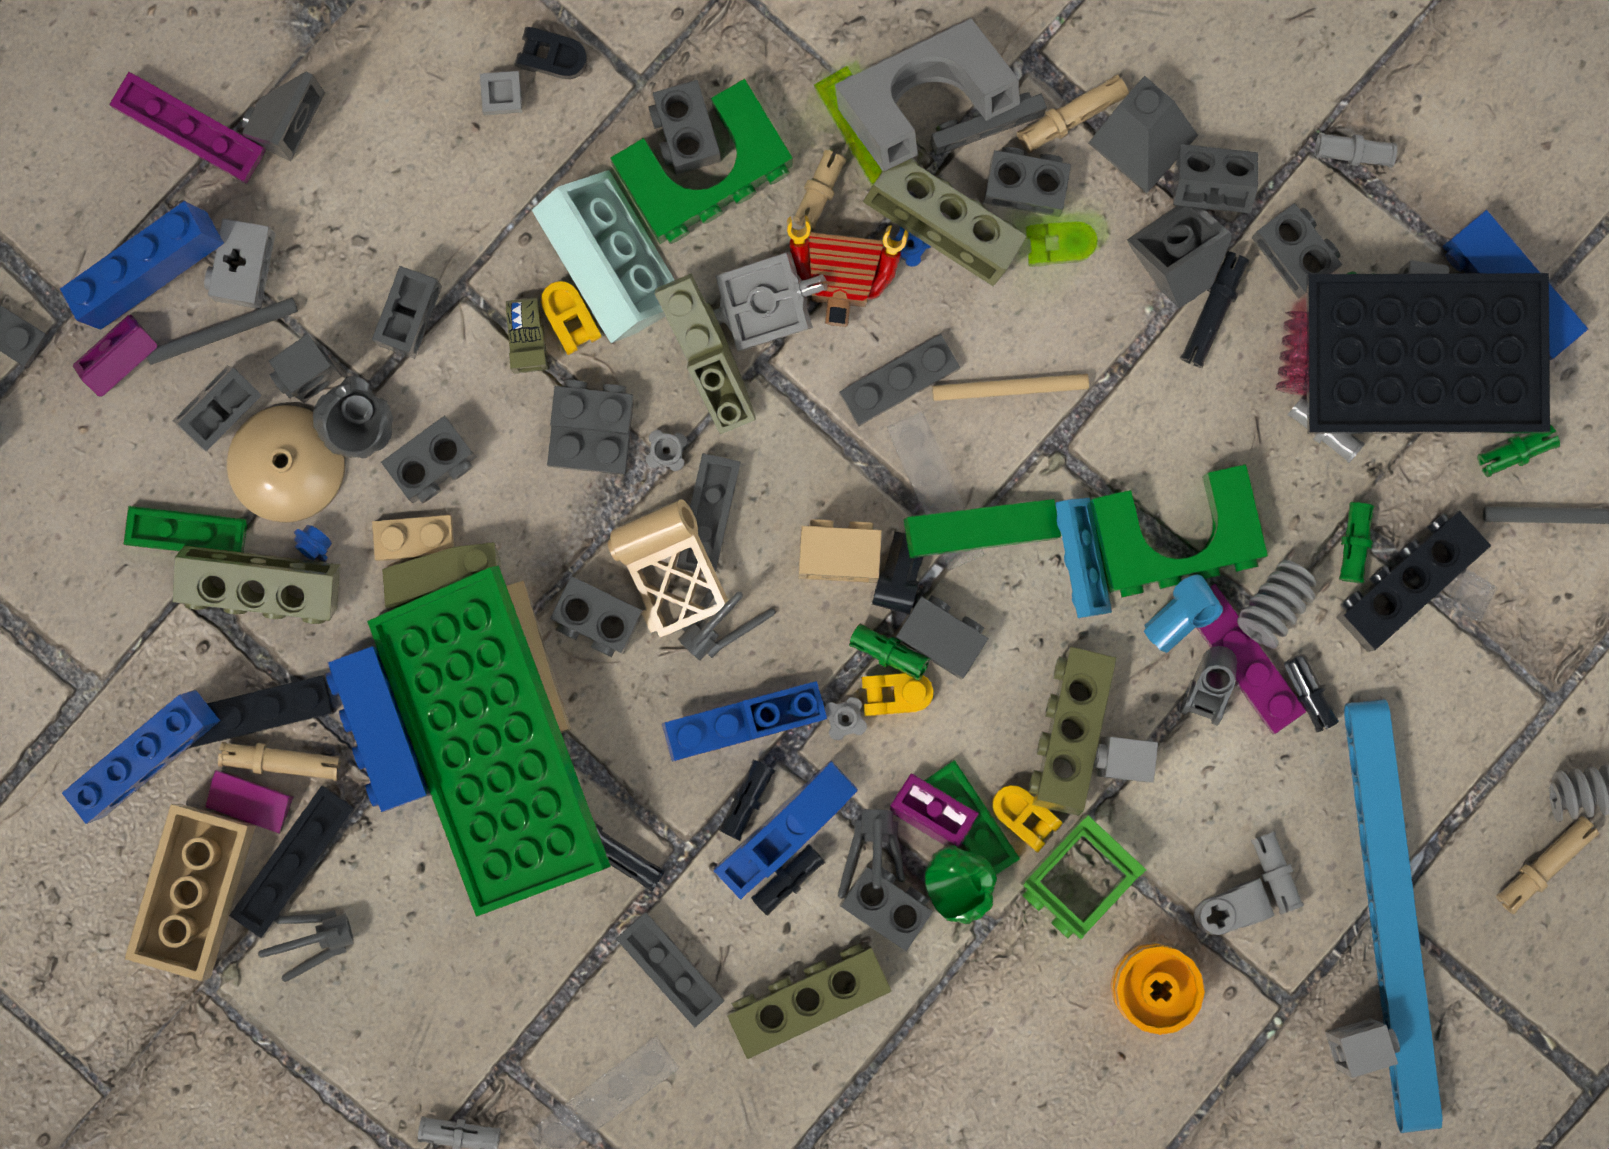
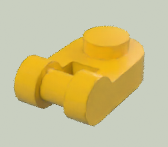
M557 281L545 288L541 297L542 308L567 355L578 351L577 346L588 340H591L593 343L602 338L581 296L573 285ZM578 316L583 326L569 333L564 323Z
M906 673L861 677L862 689L867 691V704H864L865 716L917 712L925 709L933 699L934 690L932 683L925 676L919 681ZM882 687H893L894 702L883 703Z
M1014 785L1002 787L996 792L992 800V809L995 816L1030 848L1039 853L1045 845L1044 839L1052 830L1056 832L1063 822L1047 808L1032 805L1034 797L1025 789ZM1031 813H1034L1040 821L1030 831L1023 823Z

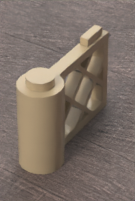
M684 500L673 502L611 531V539L608 541L609 551L616 561H621L624 565H627L646 606L642 616L650 633L657 631L661 638L716 614L728 601L698 536V525L694 513ZM690 547L698 561L694 574L675 566L679 553ZM671 556L669 564L664 561H661L662 559ZM654 565L666 570L660 589L647 583L641 570L642 568ZM702 572L706 579L700 577ZM672 574L691 581L686 599L667 592ZM699 584L711 589L717 604L705 608L693 603L692 599L697 585ZM664 599L683 606L678 621L669 625L666 624L660 611ZM689 609L697 612L687 616Z

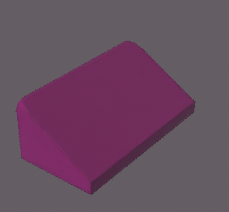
M130 314L73 364V368L80 379L97 396L102 397L157 348V344Z
M215 770L205 807L280 834L294 796L221 770Z
M912 773L890 805L893 815L945 846L954 845L957 848L961 847L979 814Z

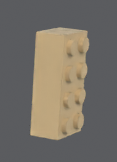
M184 804L170 805L125 960L198 981L211 978L256 825Z

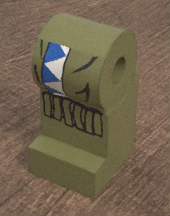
M538 297L506 301L510 369L514 374L549 370L544 326L541 322Z

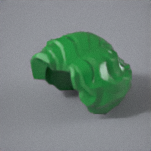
M954 845L946 846L933 853L925 871V885L933 906L947 921L967 925L974 920L981 919L992 908V894L997 877L993 867L983 856L961 850Z

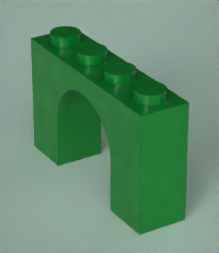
M745 78L711 98L712 108L732 139L737 152L735 164L731 172L719 184L702 190L687 189L676 184L666 175L644 138L610 157L613 168L659 244L667 240L669 244L681 240L690 233L688 230L690 226L700 220L703 224L715 220L723 213L722 207L733 201L737 205L741 204L757 193L756 187L766 181L770 185L775 184L790 174L788 168L793 166V157Z
M1244 464L1213 471L1202 476L1212 517V530L1204 548L1195 556L1189 558H1168L1157 553L1148 545L1141 533L1131 490L1093 498L1090 504L1109 592L1120 591L1121 598L1144 593L1143 585L1158 582L1159 589L1177 586L1182 581L1181 577L1196 574L1201 575L1204 579L1221 576L1219 568L1234 565L1236 572L1259 567L1257 560L1267 557L1268 554L1247 465Z

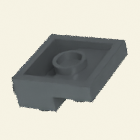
M564 380L563 387L555 386L547 466L626 475L634 406L633 394H626L625 386L615 384H603L602 391L588 390V383L578 380Z

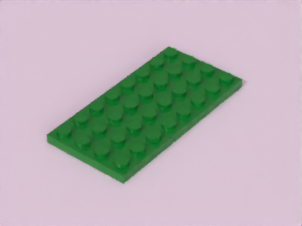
M499 565L489 567L368 620L367 623L476 917L611 867Z

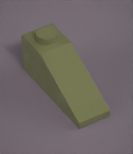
M495 542L452 547L382 569L385 607H400L489 567L499 565L501 570L500 556Z

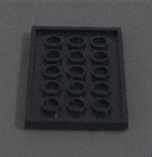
M1549 273L1308 274L1306 276L1307 434L1550 432Z

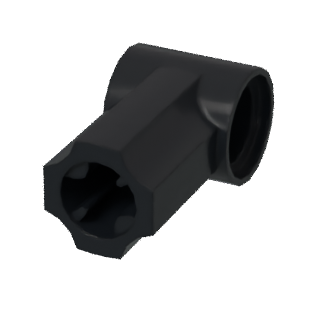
M894 532L884 571H881L872 605L910 615L919 583L916 579L923 557L910 558L906 533Z

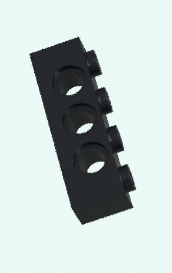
M1461 511L1454 512L1449 516L1445 512L1438 515L1427 525V528L1430 530L1427 536L1420 542L1416 537L1413 538L1398 552L1402 558L1391 568L1387 563L1369 578L1373 584L1361 594L1357 589L1340 604L1344 610L1336 618L1367 652L1378 649L1491 547V544ZM1435 542L1443 544L1447 549L1448 556L1444 563H1439L1432 557L1431 549ZM1407 568L1413 569L1418 574L1419 583L1415 589H1410L1403 583L1402 575ZM1378 594L1386 596L1390 602V610L1385 616L1378 614L1373 606L1374 598Z

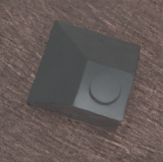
M305 71L261 97L256 107L251 106L247 110L242 121V128H245L242 134L265 150L291 162L325 95L324 90L314 75Z
M1144 76L1117 106L1088 144L1147 194L1177 160L1180 144L1190 145L1198 134L1175 101Z
M1176 206L1127 239V241L1159 290L1178 308H1181L1212 287L1232 236L1205 209Z

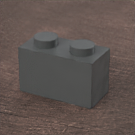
M931 595L929 600H926L921 596L896 638L914 651L929 657L930 661L957 678L964 679L989 639L982 634L985 628L967 616H964L962 621L950 615L948 612L951 607L937 597Z

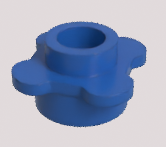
M899 227V233L892 240H902L905 231L904 228ZM908 232L907 241L912 240L914 246L908 247L906 244L900 251V258L906 262V265L915 267L920 264L924 251L930 249L931 246Z
M306 525L303 530L296 529L294 531L296 535L294 540L297 543L295 547L302 555L310 560H315L317 557L325 562L328 559L326 553L332 542L323 532L311 525Z

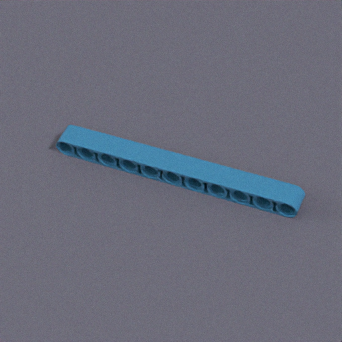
M1386 699L1346 703L1344 719L1383 1024L1387 1026L1388 1030H1394L1400 1046V1052L1395 1053L1398 1064L1389 1067L1396 1122L1400 1133L1441 1129L1443 1121L1390 709Z

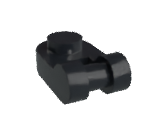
M525 27L522 40L525 41L522 53H517L515 66L527 71L540 72L568 80L579 77L585 71L588 58L585 48L580 42L573 38L541 29ZM540 46L550 47L546 59L537 57Z

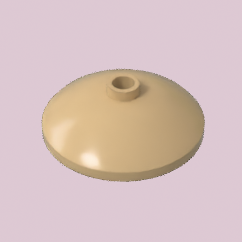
M290 405L275 406L256 413L238 429L229 447L227 473L235 495L251 512L275 522H298L318 514L335 498L345 474V456L334 454L325 447L324 442L318 437V433L313 427L312 411ZM285 454L288 457L287 465L283 468H277L275 459L277 456Z

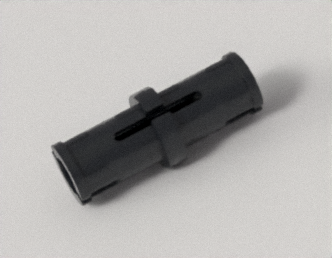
M754 759L739 790L733 791L731 797L734 800L721 826L718 828L720 832L738 841H741L755 809L760 810L762 803L759 801L772 775L776 771Z
M808 844L784 868L782 866L775 871L777 875L753 895L751 899L765 915L769 916L792 892L797 894L802 889L800 885L826 862Z

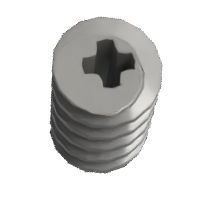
M1288 560L1281 561L1277 565L1276 571L1268 576L1267 583L1261 585L1258 594L1250 599L1249 606L1241 610L1240 617L1237 619L1238 626L1254 641L1272 649L1277 648L1279 641L1275 635L1285 637L1288 634V629L1283 623L1291 626L1295 625L1297 618L1294 613L1303 614L1306 611L1303 601L1308 603L1314 601L1315 594L1309 588L1316 586L1314 576L1297 563Z
M1609 764L1601 766L1599 771L1591 766L1587 767L1584 773L1579 769L1570 770L1568 776L1563 771L1554 773L1549 793L1552 812L1557 822L1563 820V811L1566 809L1573 820L1578 819L1580 807H1583L1588 818L1594 816L1595 805H1599L1603 815L1609 814Z

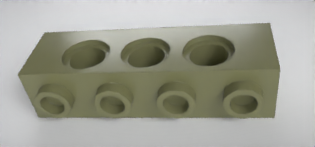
M912 158L884 172L882 171L863 200L865 204L993 287L1006 272L1027 237L1018 231L1014 224L998 218L986 210L979 201L969 199L952 188L948 181L935 177L920 167ZM908 191L914 192L919 199L911 196ZM941 212L949 215L952 220L945 218ZM974 233L980 235L984 239V241H981L978 238H976Z
M184 545L175 556L172 602L184 603L186 608L194 610L206 609L209 606L223 608V611L229 614H245L247 611L263 613L262 615L269 619H283L286 616L300 617L306 623L321 624L325 621H330L337 610L340 564ZM209 576L221 578L226 588L220 589L213 586ZM254 580L261 583L265 593L254 592L249 587L248 581ZM295 585L303 591L304 597L296 598L292 596L287 586Z
M1074 647L1068 649L1065 657L1058 656L1053 679L1059 680L1057 694L1050 693L1045 711V717L1051 718L1048 733L1042 731L1037 748V755L1043 756L1040 771L1033 770L1028 793L1035 794L1032 805L1077 816L1084 811L1116 657ZM1070 685H1083L1088 691V700L1077 701L1073 699L1069 692ZM1066 721L1075 723L1080 729V737L1074 740L1066 738L1061 731V724ZM1057 759L1066 760L1072 767V775L1068 778L1056 775L1053 770V761Z
M861 943L855 944L839 952L842 959L828 966L825 960H821L803 969L806 976L794 982H791L788 976L767 986L770 993L755 999L752 993L732 1002L734 1010L728 1012L727 1017L746 1058L750 1059L892 992L872 947L868 946L863 949ZM840 971H848L855 977L853 988L847 992H839L832 985L834 975ZM812 988L817 991L819 1001L815 1007L804 1009L797 1004L796 996L801 989ZM767 1005H776L782 1010L783 1019L775 1026L766 1025L760 1018L761 1010Z

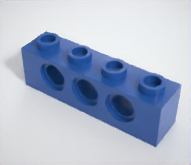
M197 690L179 694L71 784L62 794L85 824L102 819L220 722V720Z

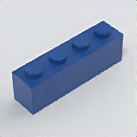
M183 201L61 287L60 290L78 322L101 330L219 248L224 242L208 213Z
M1487 210L1442 246L1447 251L1445 254L1446 259L1459 272L1463 270L1465 273H1540ZM1549 283L1550 360H1552L1584 334L1588 328Z
M372 646L328 662L331 672L325 674L327 683L332 694H339L344 709L339 710L340 719L347 733L352 731L357 746L353 747L352 751L359 769L366 768L371 783L366 784L365 787L372 806L379 805L381 812H386L430 796L429 788L377 647Z

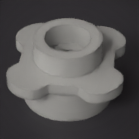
M661 430L653 431L649 435L651 447L650 453L646 456L648 466L651 468L659 466L670 467L672 471L681 470L684 466L682 452L683 448L687 445L685 435L682 433H676L675 435L663 434ZM665 447L670 448L669 454L663 453Z
M850 697L844 703L835 704L830 702L825 706L826 716L829 718L831 726L829 735L832 739L842 740L845 735L852 733L862 735L866 731L867 723L862 720L860 713L862 703L858 698ZM843 715H847L849 717L848 722L844 723L841 718Z

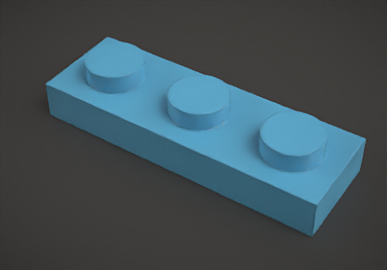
M1090 498L1068 499L1056 502L1057 525L1062 534L1065 550L1064 562L1069 570L1072 602L1076 608L1077 617L1084 618L1112 613Z

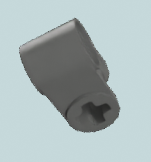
M1215 646L1206 650L1193 680L1189 682L1185 691L1180 713L1186 715L1188 712L1211 719V724L1218 726L1220 724L1236 681L1237 658L1232 650L1223 646ZM1219 668L1225 670L1226 672L1219 674L1211 670Z

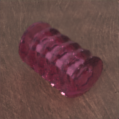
M1288 311L1285 313L1294 319L1285 321L1283 329L1291 334L1282 337L1281 344L1290 350L1280 352L1279 359L1289 365L1278 368L1277 374L1286 380L1278 382L1275 390L1293 395L1307 396V312Z

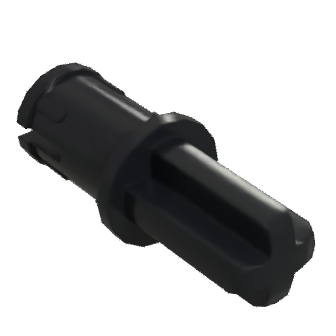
M1300 654L1288 659L1284 666L1298 692L1297 700L1303 703L1315 727V731L1321 732L1324 730V727L1328 729L1336 725L1339 720L1336 718L1323 692L1326 690V687L1319 684L1307 657L1304 654Z

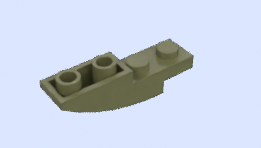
M692 274L657 287L654 294L688 361L687 369L719 434L755 421L756 416L731 349L710 303L706 304Z

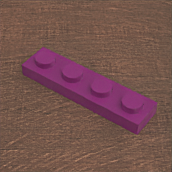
M131 72L127 73L109 104L118 112L245 184L248 183L266 152L258 144Z
M1213 584L1210 588L1223 606V611L1213 623L1197 628V630L1210 648L1215 646L1227 647L1236 655L1237 671L1235 683L1269 731L1274 735L1307 711L1298 702L1297 697L1260 645L1238 626L1237 619L1239 616L1217 585Z

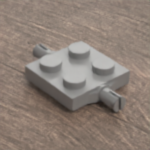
M783 253L716 275L721 297L720 308L713 311L719 324L725 323L732 332L737 351H743L813 328L807 309V296L826 291L828 286L827 283L813 286L826 281L823 274L802 281L797 274L792 254Z

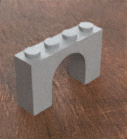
M972 18L958 25L951 26L946 31L923 42H918L911 48L890 58L883 59L878 64L860 73L848 76L843 81L835 84L839 111L883 172L918 155L915 129L896 105L899 98L914 86L927 82H944L954 85L968 96L986 121L1020 105L1017 76Z

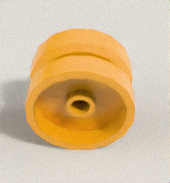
M1158 943L1138 945L1125 953L1114 968L1110 984L1113 1002L1121 1015L1142 1031L1158 1035L1175 1033L1189 1025L1201 1010L1205 994L1202 974L1194 961L1181 951ZM1156 980L1162 984V991L1157 995H1152L1151 993L1154 990L1150 986Z

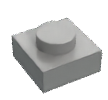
M519 71L480 74L482 112L484 116L523 113Z

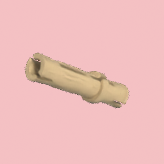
M1115 75L1057 110L1052 108L1046 111L1045 116L1039 119V121L1017 131V137L1022 147L1030 154L1055 138H1064L1068 135V131L1078 124L1085 122L1111 105L1123 100L1129 94L1126 84L1122 78L1120 79L1119 75Z
M221 742L219 750L222 751V754H218V767L251 769L254 774L260 775L267 771L333 779L334 781H337L339 777V772L337 771L340 769L341 756L338 755L329 756L271 749L262 743H257L256 747Z
M1580 816L1532 864L1523 865L1519 869L1520 875L1501 893L1496 895L1499 902L1503 901L1501 905L1511 914H1515L1537 891L1542 893L1548 887L1547 882L1599 835L1596 828L1591 829L1594 825L1585 817Z

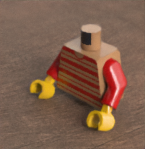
M791 216L787 219L786 223L787 232L791 238L789 242L790 253L792 254L798 276L804 281L823 274L826 281L813 286L827 283L828 289L812 294L811 297L814 302L827 303L825 324L831 326L847 327L850 306L866 307L868 300L879 298L895 278L901 257L900 251L905 247L908 239V231L905 229L902 240H892L889 236L892 225L888 226L885 230L882 241L810 232V220L807 216H805L806 225L803 229L796 230L792 227Z

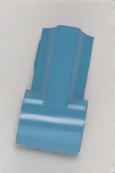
M1193 575L1182 580L1174 588V599L1144 625V633L1160 651L1168 653L1194 628L1205 627L1213 623L1221 615L1223 606L1201 575Z

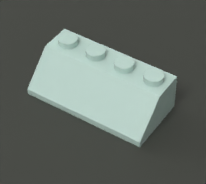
M609 170L558 186L532 209L536 219L610 343L634 335L665 317L654 293L657 287L674 281V278Z

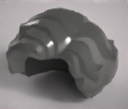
M354 376L346 377L340 385L333 387L327 394L322 395L314 407L313 427L317 431L318 437L324 442L325 447L334 454L347 458L358 457L364 459L376 451L382 450L391 439L394 418L390 406L386 400L376 397L370 388V384L364 379Z

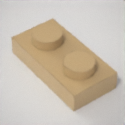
M451 515L372 521L375 561L420 558L454 547Z

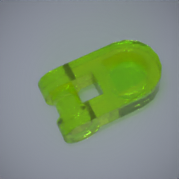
M1085 222L1034 224L1025 227L1026 239L1030 240L1031 253H1028V266L1030 267L1086 261L1092 256L1097 247L1098 238L1096 232ZM1057 237L1058 250L1047 251L1046 238Z

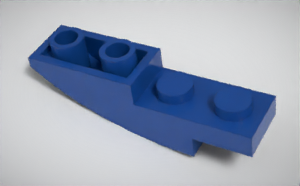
M815 681L664 722L662 727L673 762L826 720L827 716L818 683Z
M830 761L776 809L764 824L714 868V872L741 900L765 877L771 876L813 837L858 791L857 787Z

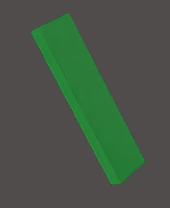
M1054 499L912 516L903 519L910 558L1057 540L1061 537L1057 525V511Z

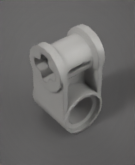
M1260 878L1242 883L1228 889L1225 893L1202 901L1195 908L1193 915L1197 928L1203 933L1210 935L1225 934L1275 916ZM1211 908L1222 912V917L1217 919L1218 926L1215 923L1207 922L1206 917L1212 914Z

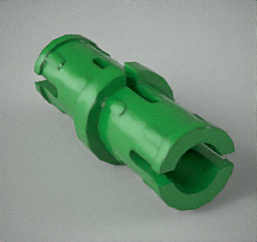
M1551 424L1549 433H1530L1521 438L1515 435L1508 439L1507 444L1478 454L1479 466L1495 460L1496 462L1486 465V468L1482 469L1486 477H1491L1493 474L1513 465H1526L1530 462V458L1559 448V437L1557 435L1542 441L1556 432Z
M1349 503L1346 535L1342 536L1341 545L1344 546L1339 580L1364 583L1368 549H1372L1373 543L1370 540V529L1375 506L1372 504Z
M861 623L854 630L849 643L850 647L856 648L861 652L863 651L879 660L880 665L886 668L891 666L918 681L925 674L930 661L929 657L900 644L898 638L894 636L888 638Z

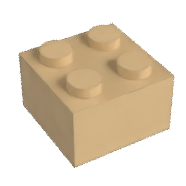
M812 519L809 526H801L798 579L877 583L879 579L882 530H873V523L849 522L848 528H833L834 521Z

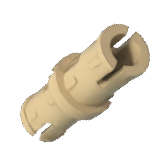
M824 150L812 180H807L804 189L807 191L795 216L792 218L794 223L803 227L805 216H807L810 220L811 231L815 230L827 200H832L835 194L832 189L847 161L837 153L834 157L832 155L833 151Z

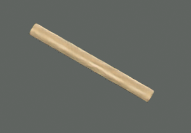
M1088 374L934 385L932 386L933 401L1085 390L1089 389Z

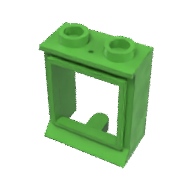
M1083 815L1021 881L1020 884L1026 889L1022 896L1038 911L1043 907L1048 909L1055 916L1051 924L1067 939L1074 934L1082 940L1084 935L1146 869L1089 815ZM1084 836L1124 876L1081 921L1040 881L1072 846Z

